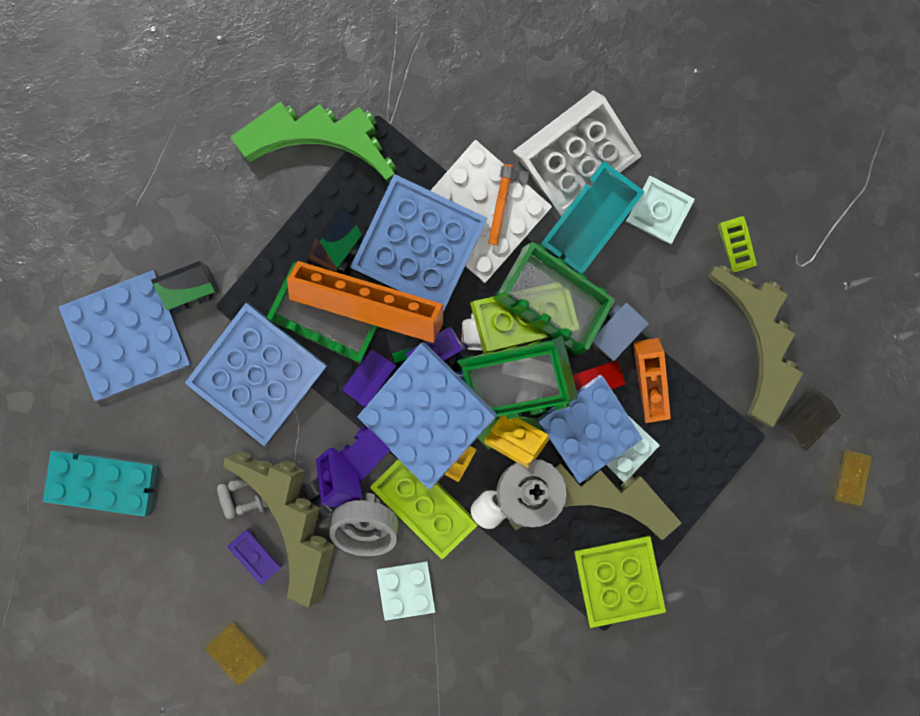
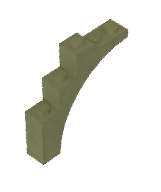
M723 265L720 267L715 266L707 277L724 288L738 303L746 315L756 339L759 355V377L755 396L747 415L768 427H774L803 375L802 372L797 370L799 367L797 364L787 359L784 362L781 361L795 336V333L790 331L791 326L780 320L774 322L788 294L783 292L784 288L773 281L769 283L764 282L757 289L755 288L756 283L744 277L740 280L733 276L734 271Z
M238 451L225 457L223 467L238 475L253 487L266 502L277 520L285 540L289 559L290 580L287 598L308 608L322 600L335 545L327 542L321 536H313L320 508L312 505L307 499L298 498L305 470L296 467V464L290 461H282L272 466L271 463L254 459L249 453Z
M553 463L551 464L562 475L566 485L567 496L563 507L593 505L617 510L630 515L644 524L661 540L665 539L682 524L641 476L636 478L630 476L620 485L623 489L619 491L601 470L596 471L579 485L560 463L556 466ZM537 490L532 494L534 495V500L535 496H537ZM510 520L508 521L515 530L522 527Z

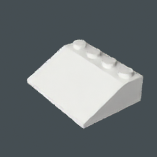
M594 90L513 151L524 169L529 171V176L560 216L564 214L586 184L590 187L593 185L589 179L603 161L620 173L641 157L640 152L606 98Z

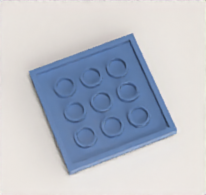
M394 174L350 268L401 292L443 304L444 312L488 218Z
M155 270L59 306L90 391L96 402L191 365L172 313L166 310L151 279L157 277Z
M245 303L186 380L185 384L259 443L266 446L328 365L275 323L268 320L265 315L251 304Z
M423 342L420 343L357 417L391 449L390 451L428 489H431L498 415Z

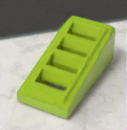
M741 216L719 223L717 226L731 270L735 273L757 266L745 217ZM739 227L740 231L728 234L727 229ZM742 236L743 241L731 244L730 239ZM745 246V251L733 254L732 249ZM748 256V261L736 264L735 259Z

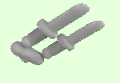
M242 478L230 481L228 487L225 484L217 486V494L224 516L227 519H233L236 514L243 515L257 509L261 514L264 513V508L268 507L258 494L254 496L256 501L239 505L234 509L229 490L235 491L236 489L244 488V486H249Z

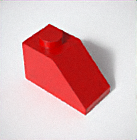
M618 360L572 375L576 391L599 375L604 377L611 389L626 385Z

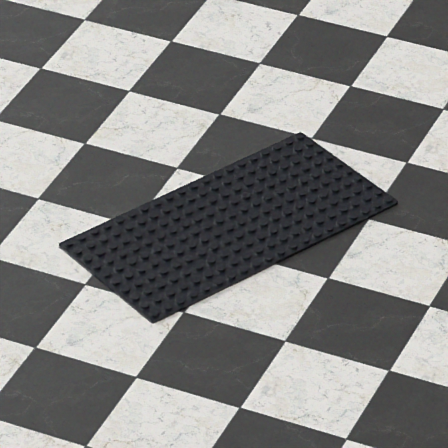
M375 116L374 119L377 123L373 126L377 133L370 137V139L375 137L383 148L380 151L384 159L389 157L397 168L394 171L395 175L430 191L447 171L381 116ZM345 151L218 302L217 309L232 321L245 303H249L267 317L293 262L302 261L307 263L316 237L341 204L346 206L362 233L358 243L361 245L389 184L367 162ZM525 237L486 283H483L465 267L443 312V325L439 332L452 327L460 343L463 344L461 341L462 323L466 319H471V314H473L470 303L494 297L503 285L522 248L532 241ZM349 257L347 260L349 265L343 274L374 283V278L350 268L354 259ZM526 262L510 293L557 282ZM384 284V287L397 290V289H395V288H393V287H390V286ZM570 292L580 329L572 332V336L579 340L595 308ZM289 295L280 313L358 350L361 349L372 324L289 300ZM608 314L604 322L602 323L603 325H605L610 320ZM277 325L328 365L311 388L360 429L363 426L368 429L357 417L365 407L343 391V388L361 364ZM378 327L364 359L371 350H374L396 366L384 332L385 328ZM642 332L614 360H618L626 385L611 390L617 396L627 415L660 445L631 476L634 478L641 476L682 524L665 539L661 540L644 524L630 515L611 508L578 505L563 507L557 518L540 527L522 526L515 530L507 518L493 529H486L478 525L481 530L586 617L587 612L574 551L650 536L658 569L765 439V435L666 352L664 354L671 419L645 423L633 345L635 341L649 339ZM549 337L537 341L546 342L551 341L553 339ZM528 342V343H524V344H520V345H516V346H517V347H522V346L529 345V344H531V343H533V342ZM591 344L589 350L578 355H574L566 349L572 375L611 363L593 344ZM466 348L458 354L464 358L469 355L479 356L483 354V351L467 350ZM507 348L495 350L494 352L503 351ZM550 354L531 357L552 364ZM456 355L448 359L449 363L447 365L450 368L456 362ZM504 363L477 368L485 403L491 407L516 403L522 380L502 374ZM396 367V369L394 370V372L391 374V376L388 378V380H389V379L394 375V373L398 370L397 367ZM545 386L542 398L560 395L559 389ZM554 406L546 407L545 412L531 415L530 411H525L519 417L537 419ZM478 438L471 445V447L477 450L460 481L457 482L445 474L438 481L470 515L473 502L486 491L496 492L498 481L503 472L516 463V461L493 448L488 449ZM549 439L536 459L550 464L553 463L555 466L560 463L575 479ZM389 451L390 454H392L396 459H398L391 451ZM606 465L599 469L619 491L623 489L620 486L623 481ZM535 487L529 490L530 495L536 491ZM607 624L598 627L601 630L606 631L612 624Z

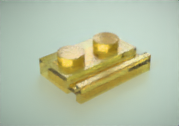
M233 622L204 648L237 686H240L266 661V658Z

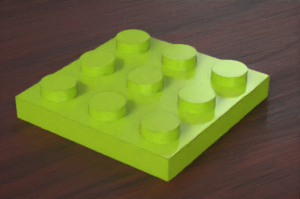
M650 536L574 551L590 628L666 613Z

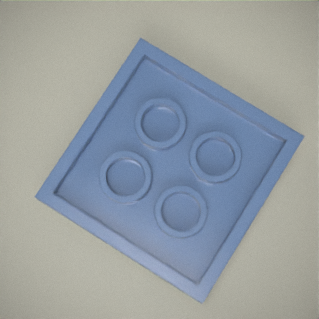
M601 375L576 391L578 398L570 402V407L555 410L553 407L536 419L544 432L549 435L550 441L579 483L643 439Z

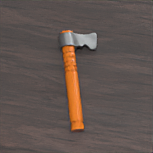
M509 164L501 166L499 175L501 183L499 185L488 244L498 246L511 180H519L522 185H525L529 178V171L517 170L513 168V165Z

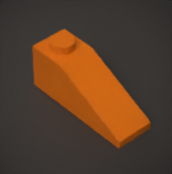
M659 338L633 342L635 364L645 423L671 419L665 354Z

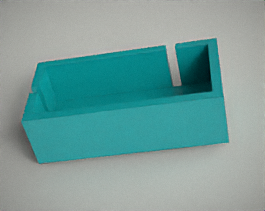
M605 161L602 162L589 179L593 185L590 187L586 184L541 243L559 258L562 254L567 256L564 261L582 274L645 193V191Z
M60 450L50 451L43 502L144 517L151 515L154 492L144 493L145 488L155 487L158 464Z

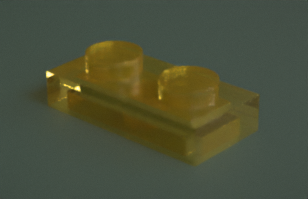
M845 450L834 500L858 506L862 505L872 456Z

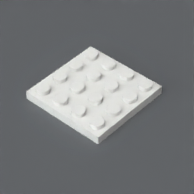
M475 140L430 191L488 218L465 266L483 283H486L552 206L527 184L522 185L519 180H511L498 246L488 244L499 185L501 183L499 175L501 166L504 164Z

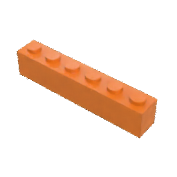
M297 261L287 279L289 300L434 343L443 325V304L317 266Z

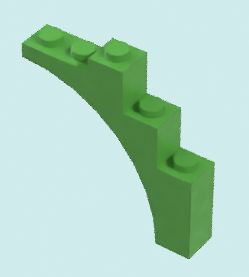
M280 101L231 136L249 162L268 152L286 146L317 144L339 148L363 159L376 169L388 184H390L395 174L394 171L397 170L389 157L384 159L380 154L383 148L375 137L370 139V137L377 133L373 126L377 122L369 111L364 113L360 106L339 121L329 108L324 110L320 104L298 119L291 106L285 108Z

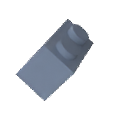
M627 302L622 307L617 304L608 313L610 320L605 325H601L592 342L611 362L649 324Z

